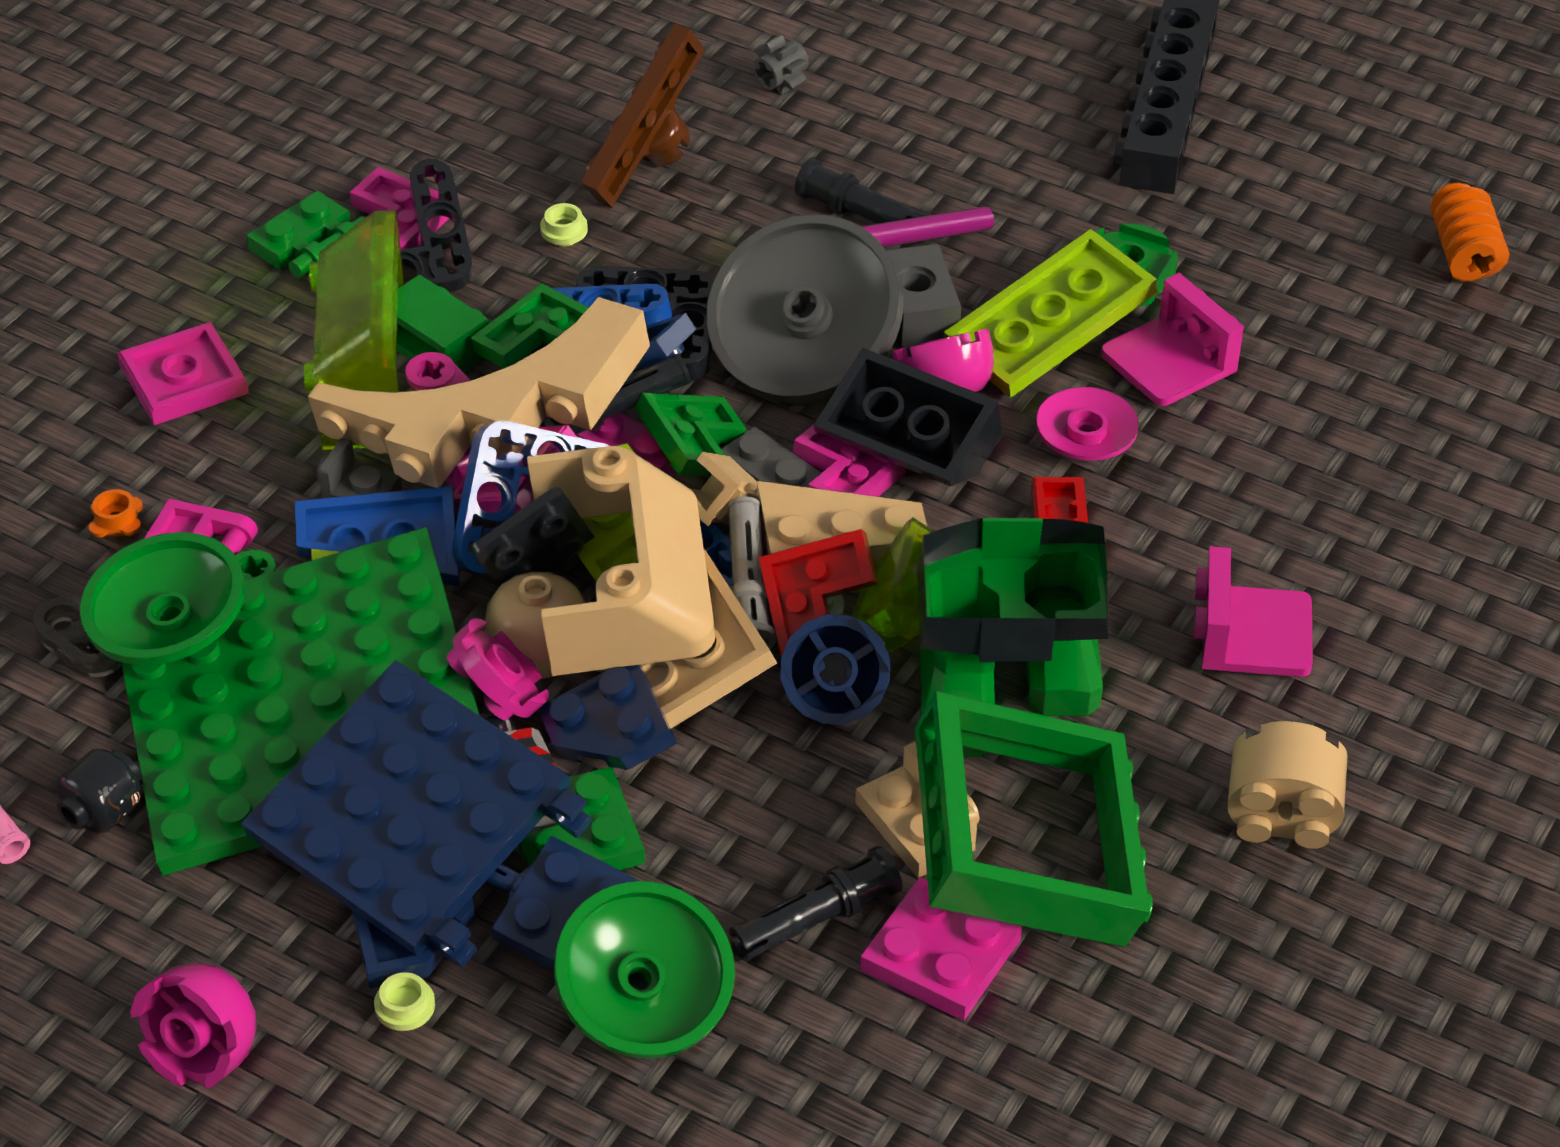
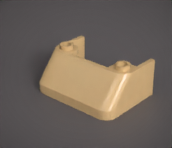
M604 446L528 456L527 462L534 500L548 490L559 487L581 518L632 511L638 563L617 565L600 575L596 582L597 602L541 609L552 676L686 659L702 655L708 651L715 641V628L697 498L694 492L630 450L620 446Z

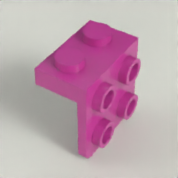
M1177 273L1164 280L1159 318L1106 342L1102 346V358L1154 404L1168 406L1237 372L1244 326L1233 315L1227 313L1209 298L1203 290L1196 287L1181 273Z
M1209 546L1207 568L1197 567L1194 588V600H1203V607L1196 606L1193 629V639H1202V669L1296 677L1308 676L1311 673L1313 664L1311 596L1303 591L1231 586V548Z

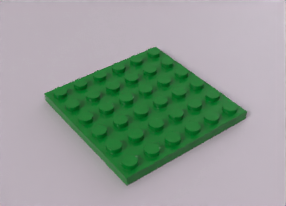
M427 527L245 580V598L239 614L230 627L203 650L184 659L165 664L134 665L122 662L140 771L143 777L142 783L156 863L162 876L262 847V845L246 835L241 823L395 660L479 715L470 679L460 676L447 660L446 655L454 648L453 637L457 632Z

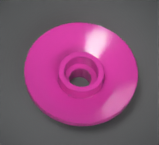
M1091 387L1070 388L1053 394L1040 406L1036 420L1038 434L1049 448L1068 458L1083 461L1105 460L1125 452L1134 443L1139 424L1134 409L1127 401L1112 392Z

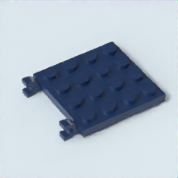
M395 660L244 819L241 825L246 835L416 956H419L431 944L453 963L463 968L477 952V948L467 940L471 936L470 930L452 918L544 815L555 821L562 829L576 839L592 821L590 816L582 811L587 805L586 800L569 790L571 784L568 774Z

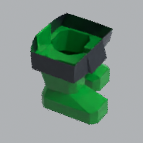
M980 518L923 535L917 567L920 642V718L936 691L995 704V662H1026L1028 706L1041 715L1089 716L1101 706L1103 681L1098 639H1108V571L1103 526L1066 519ZM962 746L963 757H981L987 753L986 751Z

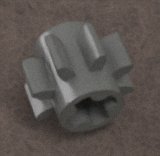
M780 34L755 49L759 58L753 63V71L756 79L764 88L769 90L777 88L778 93L782 95L807 80L802 72L808 68V55L799 42L795 40L785 42L783 35Z

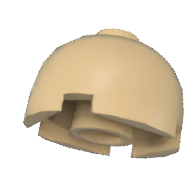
M550 572L520 574L501 584L488 602L485 621L488 624L484 627V631L492 637L503 631L515 646L534 662L542 675V679L552 677L541 618V609L583 604L586 601L583 594L562 576Z

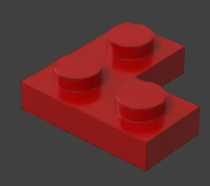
M862 529L758 557L781 656L789 638L805 622L826 614L830 615L827 598L878 585L867 534Z

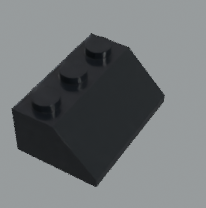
M866 348L861 349L814 424L816 432L950 487L979 474L1002 436L998 401Z

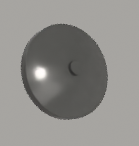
M818 214L800 215L779 220L756 231L745 239L721 266L711 287L707 304L709 338L717 357L728 373L748 391L768 400L790 404H805L829 399L862 348L883 356L889 353L896 340L903 316L904 301L901 280L896 267L882 244L867 230L851 221Z

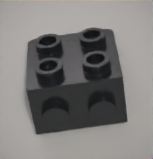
M555 487L536 500H533L522 510L471 544V551L500 587L504 582L520 574L547 572L562 560H568L576 556L583 549L584 545L595 538V536L561 488Z

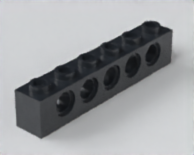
M1164 0L1162 7L1154 6L1151 28L1147 32L1143 57H1140L1136 84L1132 85L1130 93L1129 111L1124 113L1121 138L1117 139L1114 152L1113 166L1121 167L1119 186L1169 194L1175 193L1215 36L1219 0Z

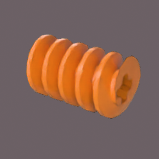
M1460 182L1449 183L1439 189L1431 200L1430 210L1452 278L1462 282H1473L1491 277L1501 271L1507 264L1510 253L1490 195L1483 189L1470 187L1468 184Z

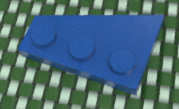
M452 486L440 487L439 489L424 488L295 501L296 546L299 557L312 559L311 549L343 552L427 527L442 582L444 584L460 586L459 566L455 563L452 555V544L456 528Z

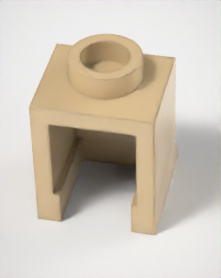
M702 452L697 461L712 475L701 490L691 489L697 498L699 519L707 526L712 522L729 524V514L727 512L729 501L744 496L755 498L757 494L754 491L757 489V481L730 456Z

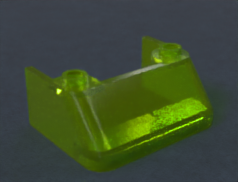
M375 210L321 250L318 262H310V286L312 292H317L313 361L304 362L306 392H311L319 382L357 391L399 392L396 369L398 288L404 285L396 210ZM320 432L322 450H333L340 439H332ZM353 443V449L367 448L365 446Z

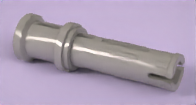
M737 497L729 501L727 507L733 585L730 589L770 650L777 643L775 629L770 626V607L758 558L763 556L760 519L761 502L753 497Z

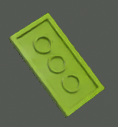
M1089 229L944 332V337L969 332L971 342L976 341L975 331L989 328L994 355V366L989 381L1011 398L1158 293L1157 279L1092 229Z

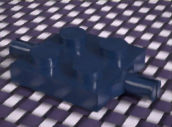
M550 836L534 863L524 869L521 874L501 864L485 881L489 885L509 894L506 907L492 927V939L554 970V957L558 940L565 924L574 911L589 897L605 888L640 880Z

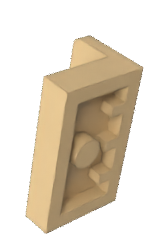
M914 741L904 746L902 767L856 788L855 803L916 877L919 878L927 874L917 748ZM967 794L972 851H974L977 824L980 817L974 801Z

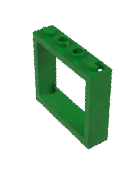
M936 691L915 726L930 907L1126 947L1142 923L1148 922L1152 912L1153 898L1146 887L1144 873L1146 851L1140 845L1138 831L1140 809L1133 797L1131 783L1133 763L1127 755L1125 734ZM962 746L1092 775L1107 889L973 861Z

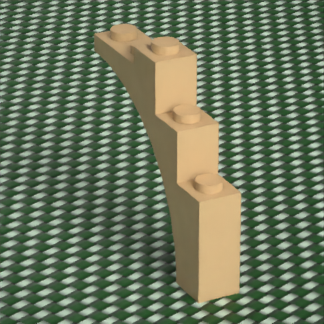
M598 297L575 324L547 346L509 367L478 379L437 389L396 393L357 391L319 382L308 395V399L319 432L332 439L345 438L351 440L353 443L365 446L375 453L389 454L395 475H399L408 482H420L439 489L472 445L473 438L478 429L490 422L509 421L538 428L547 416L562 424H572L591 430L650 347L643 310ZM502 432L499 437L490 438L488 441V447L494 448L497 454L510 452L519 454L525 446H516L503 442Z

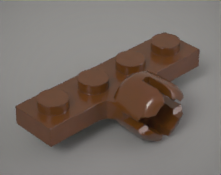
M674 23L669 34L659 42L655 57L644 76L636 81L632 90V96L621 115L614 119L606 141L598 154L589 161L586 167L585 176L581 183L597 201L613 208L642 158L646 162L649 159L653 165L658 167L670 165L683 156V153L677 146L681 144L687 148L689 145L690 131L686 123L675 111V102L705 51L690 29Z

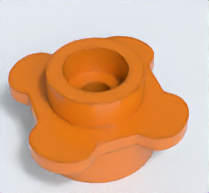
M112 489L102 492L93 500L90 509L91 513L94 514V521L88 526L92 536L102 538L106 535L110 537L132 536L141 530L142 526L140 520H138V513L143 509V504L138 497H134L124 490Z

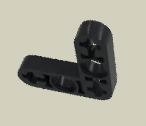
M425 159L413 166L410 172V194L422 246L352 257L341 261L333 271V292L336 299L342 304L349 307L375 305L376 302L403 286L404 284H398L389 277L390 271L399 265L411 267L415 271L416 277L422 275L435 285L445 288L448 292L460 290L469 283L472 274L471 252L453 174L449 166L443 161ZM426 177H433L434 181L438 183V200L431 202L429 187L425 183ZM445 216L453 221L454 227L448 233L437 234L428 228L427 223L433 217ZM451 247V257L454 266H457V273L448 274L446 267H443V249ZM381 270L382 287H376L374 271ZM357 275L358 280L361 282V289L352 290L350 283H348V277Z
M593 266L583 269L578 273L576 287L658 284L664 287L668 293L672 317L686 313L691 322L702 324L701 327L696 328L682 342L685 349H692L690 358H683V352L680 354L688 369L691 382L696 381L707 374L711 353V341L707 328V304L710 290L715 280L710 274L698 270Z

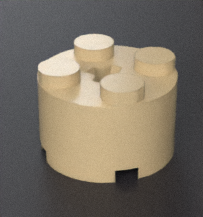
M1291 721L1260 725V734L1245 739L1246 732L1238 736L1232 750L1228 794V813L1237 824V835L1241 839L1252 843L1264 842L1273 836L1294 839L1298 845L1309 849H1317L1327 845L1329 834L1338 829L1344 818L1348 755L1342 743L1339 741L1337 748L1326 741V731L1310 724Z

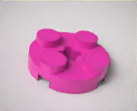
M478 618L471 619L453 637L454 648L446 655L449 664L460 676L471 678L485 693L483 699L486 706L498 718L506 721L513 714L523 718L530 717L549 698L547 689L539 693L535 685L542 678L537 666L515 646L503 631L492 637L487 632L482 631L488 622Z

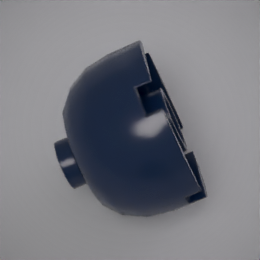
M826 614L805 622L789 638L781 656L780 680L788 700L804 716L822 724L845 725L866 717L882 701L890 682L891 660L883 639L867 623L848 615Z

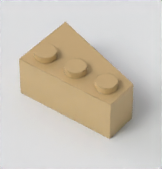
M757 481V499L761 502L760 519L763 556L862 529L867 534L878 585L852 592L918 586L917 567L923 535L929 534L922 503Z

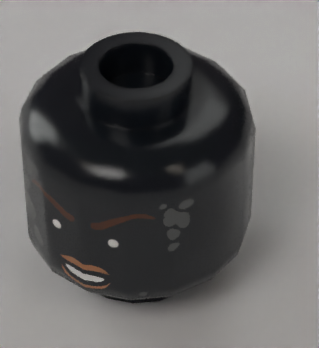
M92 749L58 778L56 786L60 801L57 803V810L63 820L74 829L79 830L84 826L90 831L105 833L140 804L142 798L140 787L143 780L142 774L131 758L119 750H112L110 752L106 749Z

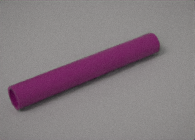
M985 206L861 227L871 233L883 247L989 230L994 224V215L991 209Z

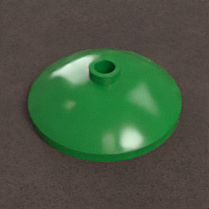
M188 532L165 533L148 537L115 553L92 575L81 598V622L90 642L96 649L111 659L134 665H156L178 661L209 646L234 622L245 598L246 585L244 573L234 553L214 538Z
M633 881L616 884L595 893L574 911L565 924L557 943L554 957V979L556 990L565 1012L586 1037L604 1049L619 1055L639 1059H655L675 1055L691 1048L714 1029L727 1009L732 996L735 965L733 952L724 929L715 916L701 902L686 892L669 885L650 881ZM633 974L641 975L646 979L648 987L643 990H637L629 984L628 977Z

